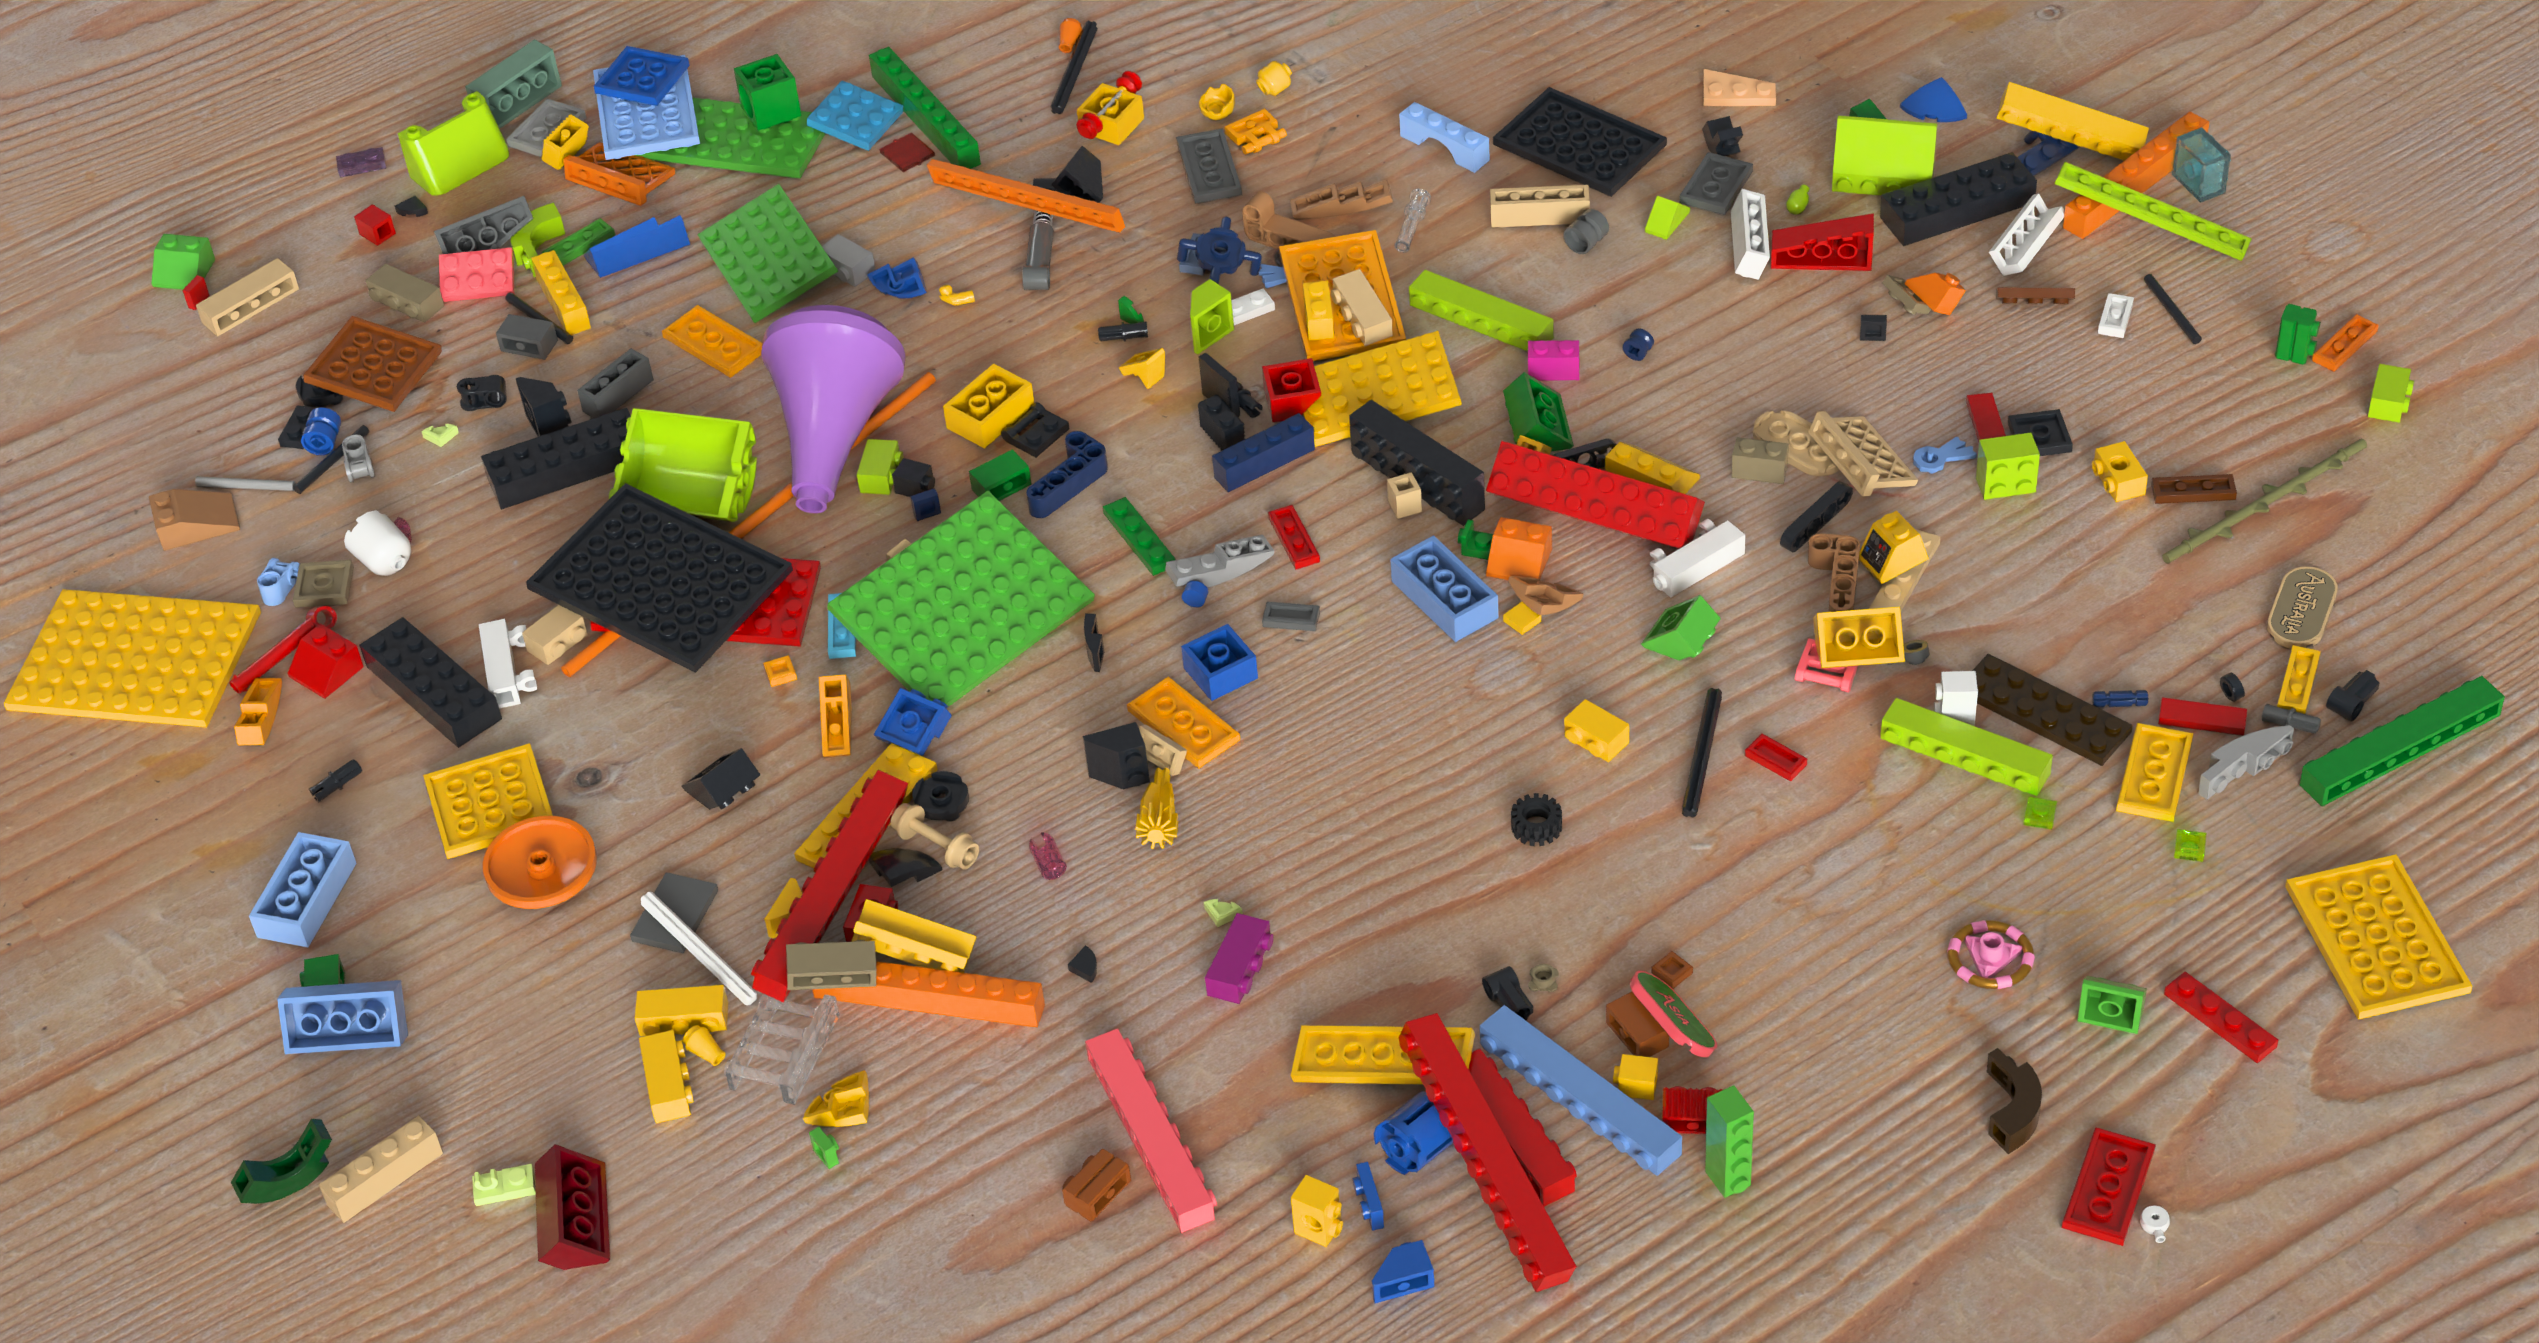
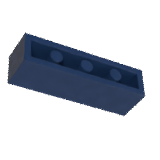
M1298 413L1212 455L1214 478L1227 492H1230L1314 451L1313 426Z

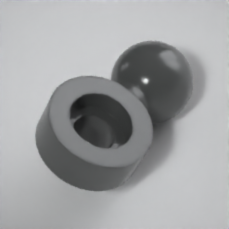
M1913 640L1903 644L1905 662H1909V664H1921L1930 655L1928 643L1924 640Z

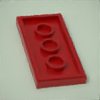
M2095 1127L2062 1222V1228L2123 1246L2155 1152L2156 1144Z

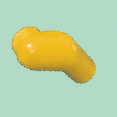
M943 285L939 288L940 299L953 306L975 302L972 290L954 293L950 285Z

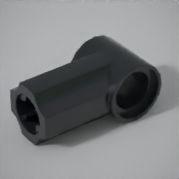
M2368 670L2365 672L2359 671L2343 688L2337 686L2332 691L2327 700L2326 707L2349 721H2354L2361 713L2364 703L2379 689L2380 682L2372 672Z
M1505 967L1482 978L1483 988L1491 1001L1496 1000L1500 1007L1503 1005L1507 1006L1524 1020H1527L1533 1013V1005L1520 988L1519 979L1512 967Z

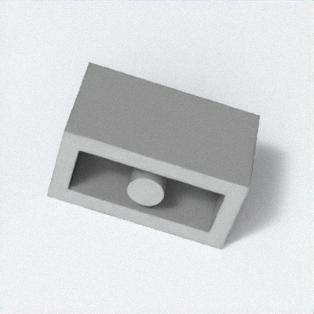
M839 234L822 246L838 270L834 275L854 287L867 279V274L876 270L872 252Z

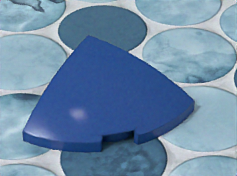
M1942 77L1919 88L1900 103V108L1903 111L1921 120H1924L1925 116L1930 119H1937V122L1941 123L1967 119V113L1962 103Z
M914 257L894 268L887 264L867 274L871 283L885 295L889 294L904 299L927 293L920 267Z

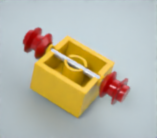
M1125 71L1122 77L1116 80L1117 88L1102 83L1077 109L1078 121L1076 126L1081 136L1088 139L1098 138L1120 145L1143 121L1142 96L1136 94L1142 88V81L1136 73Z

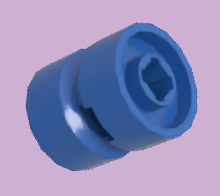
M328 408L313 409L309 414L301 438V443L305 450L315 455L329 454L334 448L341 426L340 416Z

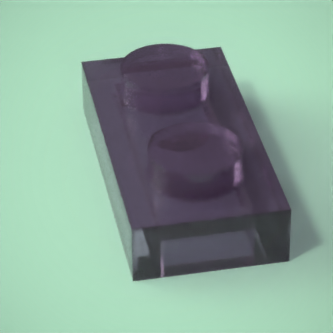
M383 147L336 156L340 178L386 169Z

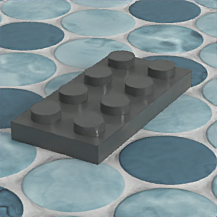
M1223 128L1176 137L1195 204L1242 195L1241 184Z

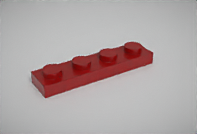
M2186 971L2165 987V996L2254 1062L2259 1063L2277 1048L2278 1039Z

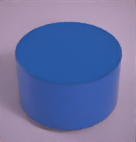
M1190 581L1184 588L1182 600L1191 607H1201L1208 596V588L1199 581Z

